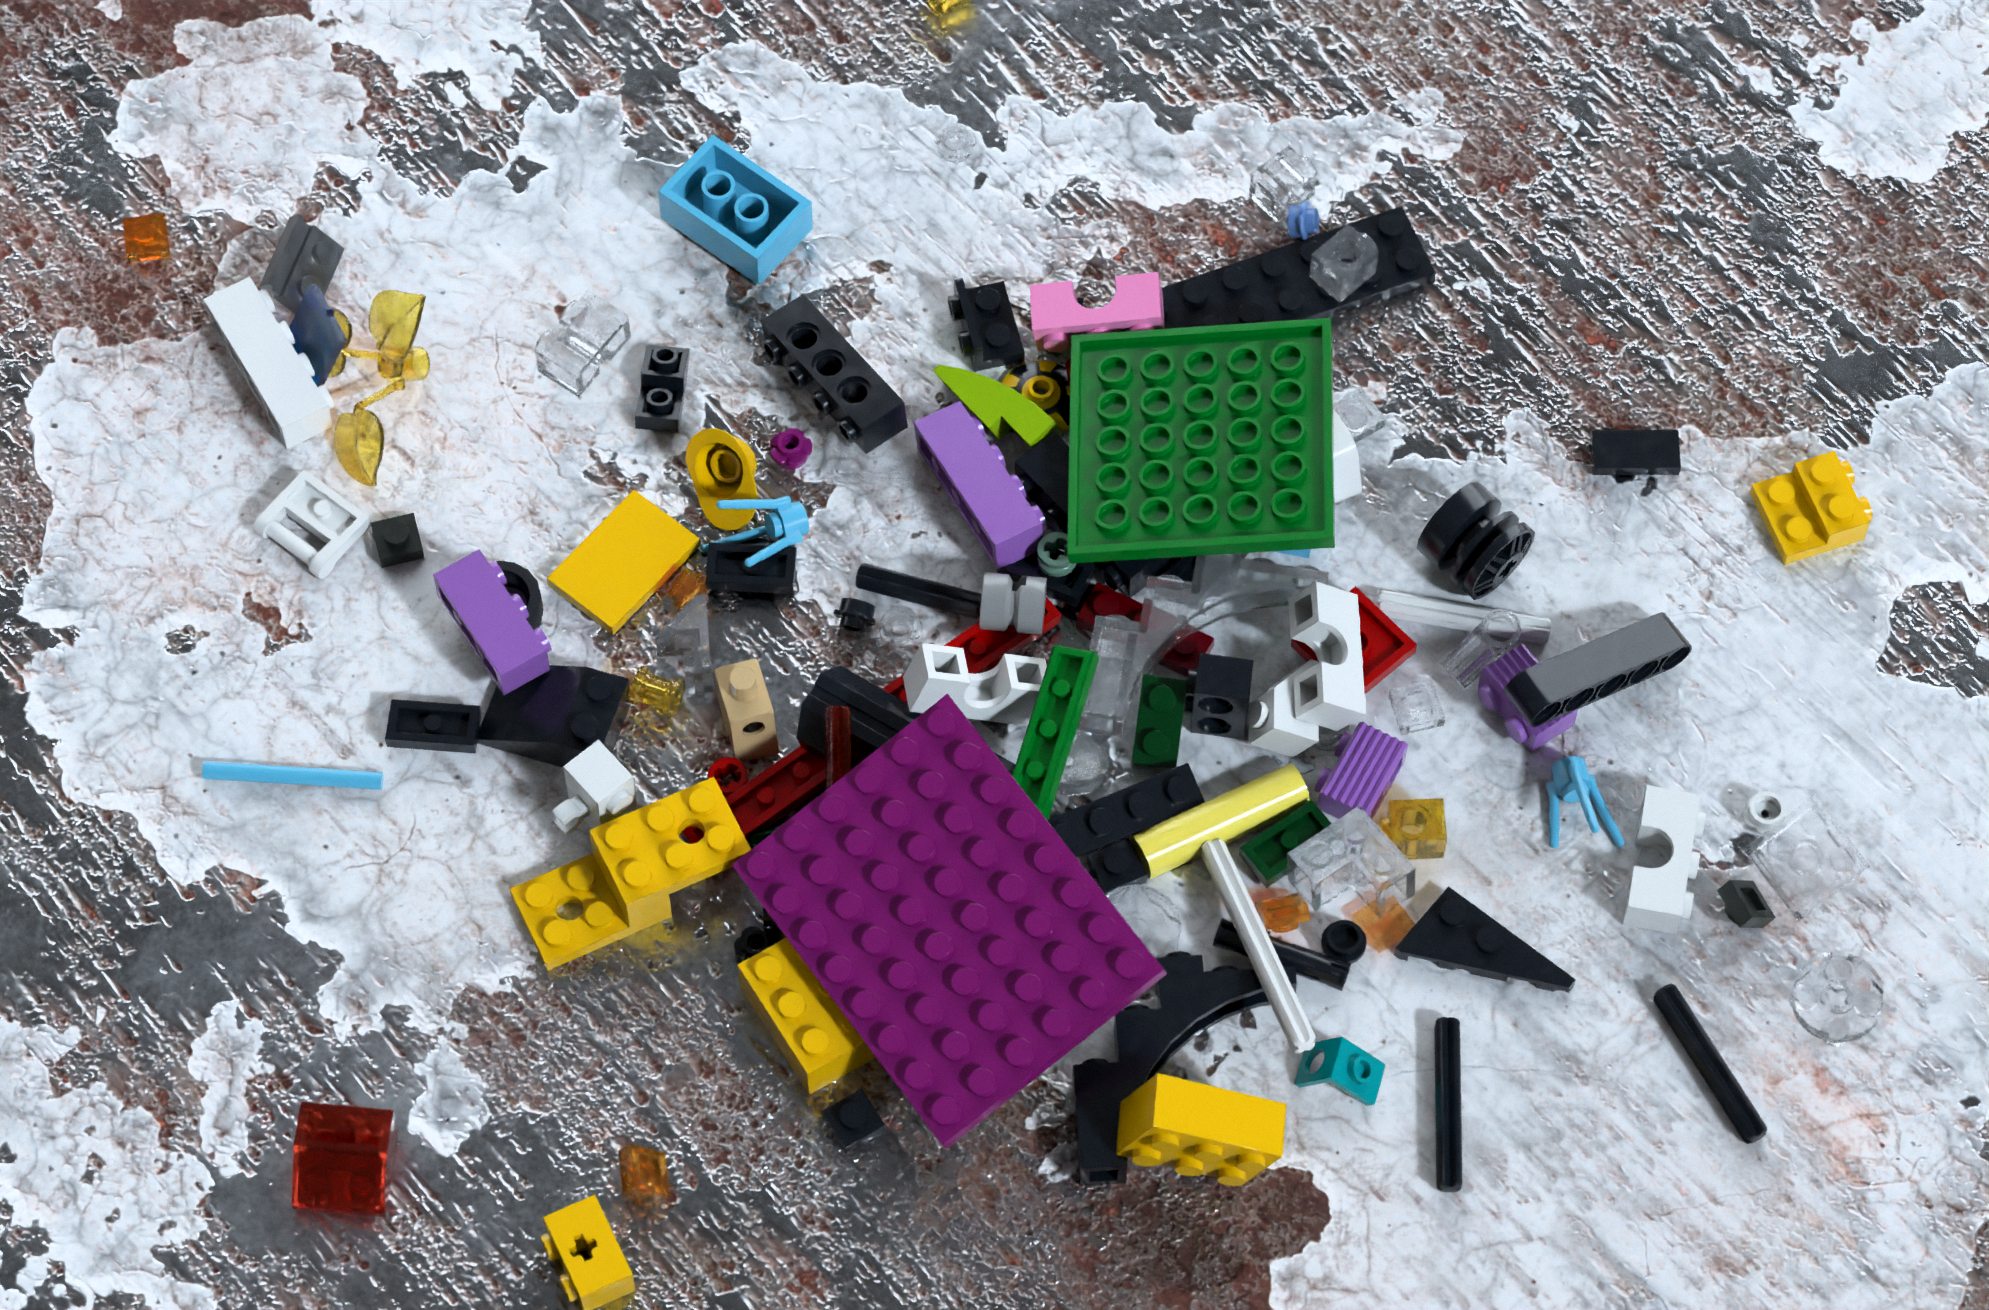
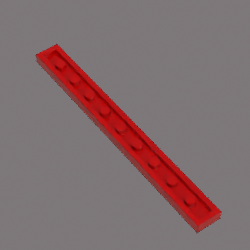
M1047 597L1042 635L1061 622V612ZM978 621L944 646L963 648L968 673L977 674L987 672L996 667L1004 653L1014 655L1042 635L1017 633L1015 627L1011 625L1004 632L981 630L979 628L980 621ZM904 674L882 688L908 703L903 681ZM799 746L725 799L748 842L753 833L764 831L846 772ZM688 827L680 833L681 838L688 844L697 843L704 836V832L697 827Z

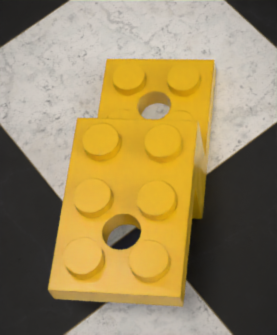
M711 777L590 829L593 853L510 888V894L546 970L549 971L671 918L669 894L733 867L732 864L749 852L751 848L716 779ZM688 827H697L704 832L703 838L694 844L683 842L679 835ZM574 903L583 909L578 918L568 921L557 915L558 910L563 905Z

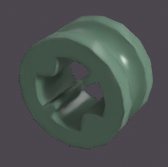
M1053 532L1042 537L1037 548V559L1040 569L1053 577L1066 576L1071 573L1076 567V563H1069L1067 534ZM1058 549L1064 550V555H1060L1057 560L1050 558V554H1055Z

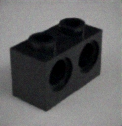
M1200 653L1198 669L1189 668L1186 686L1184 715L1192 716L1191 733L1244 740L1254 660Z

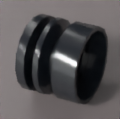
M1478 481L1467 484L1446 500L1424 527L1417 544L1419 552L1438 569L1445 570L1453 566L1450 579L1457 586L1463 585L1464 592L1473 600L1485 597L1511 575L1528 553L1535 537L1533 529L1525 522L1519 523V518L1512 511L1503 512L1499 515L1502 503Z

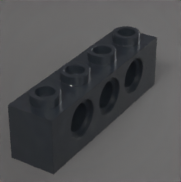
M804 294L761 320L764 339L761 343L768 357L774 362L779 360L786 367L787 374L793 384L799 389L804 387L811 394L812 401L818 411L823 416L829 414L837 422L840 434L848 443L855 442L867 454L908 427L904 401Z

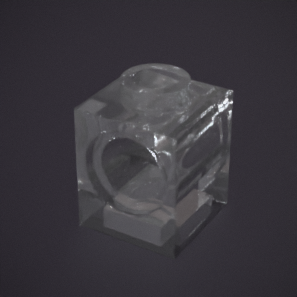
M1288 145L1251 172L1249 196L1277 223L1288 215L1291 204H1301L1302 201H1307L1315 195L1317 178L1315 166L1309 158L1299 155Z
M1347 224L1312 253L1309 276L1340 303L1376 273L1379 250L1367 234L1359 233ZM1341 259H1350L1354 262L1346 263L1341 261Z

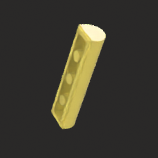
M1289 763L1130 836V842L1151 880L1201 857L1202 845L1206 841L1212 842L1219 838L1227 845L1283 819L1310 801L1309 792L1298 769L1292 763Z

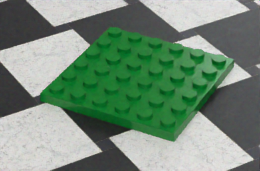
M1331 318L1071 335L1067 555L1070 564L1335 548Z

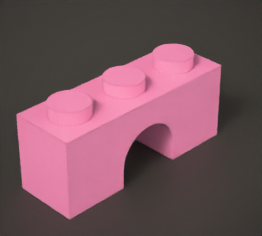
M1158 272L1115 276L1116 292L1113 299L1107 305L1096 309L1083 307L1077 302L1073 281L1030 285L1032 332L1037 351H1065L1071 347V335L1165 329L1163 292Z

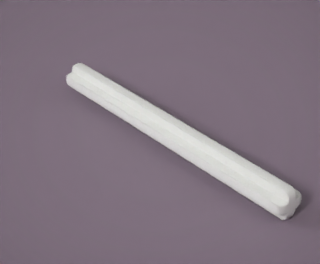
M1219 838L1212 842L1206 841L1202 845V858L1289 1046L1295 1053H1301L1305 1050L1310 1051L1315 1046V1034L1225 842Z

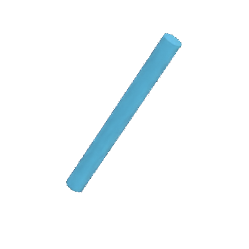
M204 761L202 768L203 779L375 790H382L384 780L383 772L212 761Z

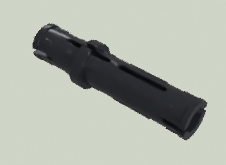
M1222 918L1212 946L1248 957L1233 922ZM1266 930L1284 967L1295 966L1296 975L1327 984L1340 991L1343 990L1351 963L1270 936L1271 931Z

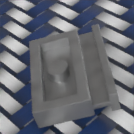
M298 214L289 217L259 287L262 290H269L274 294L273 298L303 321L315 318L345 248L315 225L309 226L303 221L304 217Z

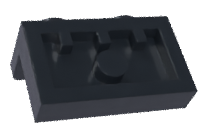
M963 278L955 279L954 295L948 296L949 310L953 322L960 320L963 330L958 332L961 353L963 357L970 356L974 372L1024 362L1025 352L1004 281L966 289Z

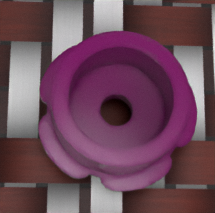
M789 428L783 433L777 432L770 441V447L772 448L770 455L780 467L788 470L798 469L806 463L808 456L812 453V442L809 438L804 437L803 431ZM791 444L794 445L795 448L787 449V446Z

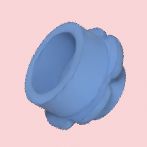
M1302 201L1301 204H1291L1288 210L1290 238L1306 240L1311 234H1317L1319 230L1318 209L1311 208L1308 201Z

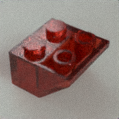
M301 1102L293 1146L292 1208L295 1210L385 1218L399 1135L394 1110Z

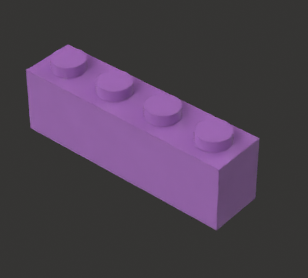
M958 401L915 421L917 449L997 570L1036 553L1038 543L1043 537V530L1047 528L1045 518L1037 505L1030 506L1026 500V492L1019 477L1016 474L1010 476L1005 469V460L999 447L996 444L989 445L985 439V431L980 419L974 413L969 415L961 401Z

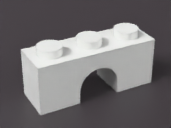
M1314 582L1288 599L1291 639L1307 644L1315 652L1319 661L1318 664L1293 678L1296 719L1339 731L1366 715L1358 595L1320 582Z
M921 643L903 675L909 711L924 713L948 694L967 719L1028 726L1047 664L1044 658L1004 653L996 667L987 672L973 674L968 673L963 648Z
M1650 785L1646 786L1635 844L1657 849L1664 855L1667 863L1658 868L1634 865L1628 887L1623 925L1677 935L1681 919H1690L1694 893L1686 892L1688 878L1696 879L1700 853L1693 852L1692 848L1694 838L1702 839L1706 820V812L1698 811L1700 794Z

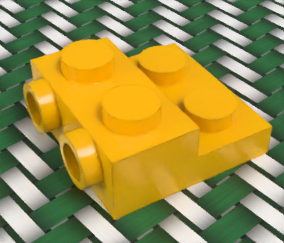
M1835 451L1794 463L1792 472L1752 484L1750 495L1784 565L1865 539L1870 524L1869 521H1872L1873 518L1870 503L1865 496L1857 498L1852 487L1855 483L1853 469L1847 460L1840 462Z

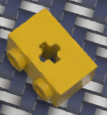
M595 1194L543 1217L546 1234L540 1236V1240L550 1262L558 1259L565 1274L559 1276V1281L569 1302L578 1300L582 1310H594L636 1291L633 1274ZM586 1251L587 1255L592 1257V1259L584 1261L583 1257L578 1255V1253Z

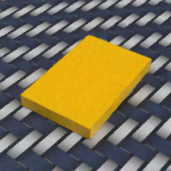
M633 490L547 577V585L614 635L700 547V538L636 490Z

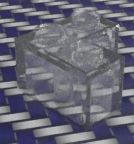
M1360 805L1287 853L1288 881L1315 912L1350 888L1358 894L1379 919L1415 895L1416 868Z

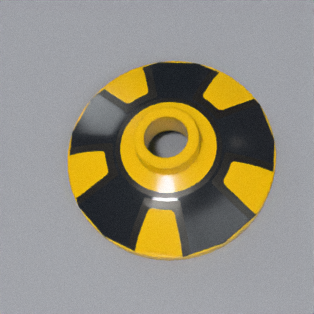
M1030 361L1015 367L1005 376L1001 382L1002 384L1013 388L1034 402L1064 432L1069 429L1070 388L1064 366L1051 361ZM1045 389L1048 392L1046 394L1039 395L1035 393L1034 390Z

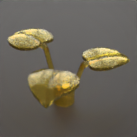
M384 290L375 296L369 312V330L371 335L378 341L376 349L381 352L355 350L348 347L352 338V325L347 316L335 307H317L310 312L308 317L309 325L306 329L307 354L312 367L319 375L327 378L340 375L345 368L347 355L353 358L378 360L377 368L379 374L392 383L356 403L353 413L340 414L335 425L334 446L337 458L352 478L366 486H377V472L384 450V430L377 415L370 410L364 409L394 391L405 390V382L424 380L430 371V359L427 351L421 346L412 347L426 296L423 294Z

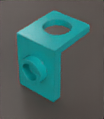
M1344 1037L1315 1042L1313 1049L1303 1051L1294 1084L1301 1088L1330 1082L1366 1106H1370L1376 1102L1385 1064ZM1324 1052L1325 1057L1321 1067L1316 1072L1310 1074L1312 1061L1318 1054Z

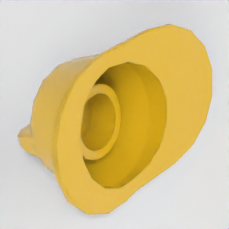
M717 428L702 429L692 436L686 447L685 458L700 506L706 518L714 526L726 531L740 529L750 522L756 509H719L716 503L719 500L758 499L754 480L757 467L755 454L746 442L732 436L727 431Z

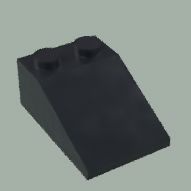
M549 665V671L506 695H503L498 686H496L479 728L477 744L562 768L598 739L613 753L632 703L629 679L589 667Z

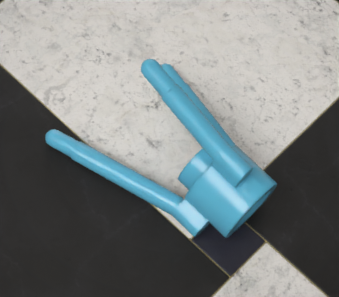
M790 496L777 499L719 500L716 503L719 509L772 510L771 513L765 515L764 526L721 538L711 543L739 544L765 535H769L771 539L778 538V541L745 560V566L751 567L790 545L803 542L802 536L809 533L807 513L799 501L791 502ZM709 543L701 545L700 551L702 553L708 552Z
M1569 756L1556 761L1551 767L1554 780L1546 783L1549 795L1550 846L1552 848L1559 846L1560 797H1563L1564 801L1568 803L1580 802L1590 830L1593 833L1599 831L1596 815L1589 799L1590 795L1615 844L1618 847H1623L1625 842L1597 788L1594 775L1588 772L1585 759L1579 756Z

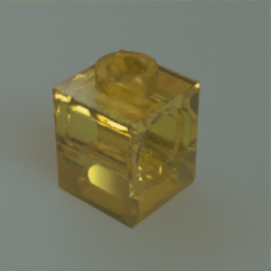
M1443 798L1389 800L1387 816L1379 818L1380 844H1388L1389 860L1444 858L1447 832ZM1414 825L1420 828L1422 832L1410 834L1405 832L1402 827Z

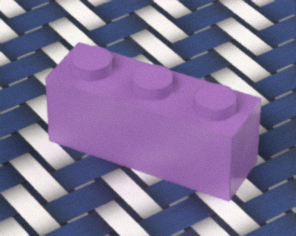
M479 549L433 574L438 597L503 695L550 670L547 653L552 650L551 645L542 629L538 627L533 630L526 620L529 617V613L517 593L510 596L504 587L507 580L495 560L488 563Z

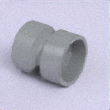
M985 572L979 628L981 630L1004 632L1011 625L1015 627L1017 633L1042 635L1047 578L1022 576L1018 582H1013L1009 574Z

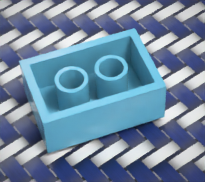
M714 135L658 191L661 219L757 285H760L813 229L812 202Z

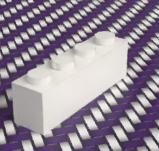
M248 277L204 298L209 322L286 449L332 428L330 410L335 408L334 402L327 388L323 384L317 387L311 378L315 375V372L306 354L302 352L297 355L292 347L295 344V339L287 323L284 320L277 322L272 313L276 309L268 292L262 289L258 291L251 278Z

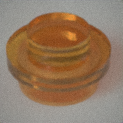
M687 568L679 575L668 594V597L675 601L674 606L677 609L683 611L688 606L691 608L698 606L708 590V587L704 585L706 574L701 571L695 573Z

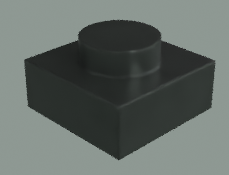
M414 513L371 522L382 568L424 558Z
M1729 880L1717 890L1725 903L1724 911L1726 915L1739 928H1764L1776 918L1754 881Z

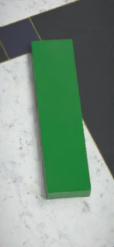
M1059 645L1053 646L1012 773L1014 779L1047 821L1099 661L1095 651Z

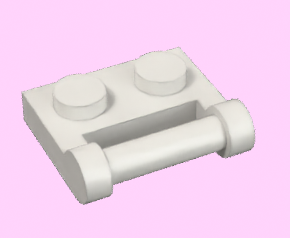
M303 470L258 516L254 522L253 530L264 539L272 538L309 565V571L319 579H324L331 573L337 560L371 526L370 516L309 472ZM288 515L324 541L326 545L318 551L283 526L280 521Z

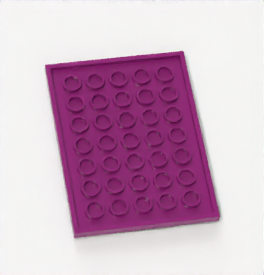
M948 694L732 864L946 1149L1167 974Z

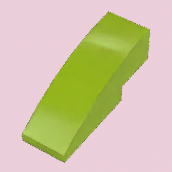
M938 365L933 370L941 381L999 440L1013 429L1032 449L1053 432H1056L1060 437L1065 434L1059 425L1039 406L1013 388L990 377L961 368Z

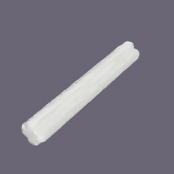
M1387 590L1381 591L1378 598L1377 607L1389 618L1538 644H1546L1550 636L1551 620L1548 618Z

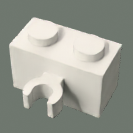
M599 739L563 766L568 799L556 806L552 813L557 818L554 820V824L565 836L573 832L583 820L592 829L637 810L633 776Z

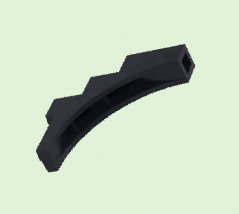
M1184 951L1171 952L1165 955V957H1156L1157 961L1167 972L1163 978L1156 982L1158 1008L1150 1009V1007L1141 1004L1130 1005L1114 1016L1116 1062L1108 1063L1105 1059L1093 1058L1085 1060L1081 1064L1073 1065L1072 1090L1080 1186L1126 1183L1128 1157L1116 1155L1121 1101L1159 1073L1167 1061L1199 1033L1225 1018L1260 1006L1270 1005L1254 969H1238L1235 966L1225 965L1216 967L1212 971H1204L1202 955H1191ZM1283 966L1296 994L1295 966Z

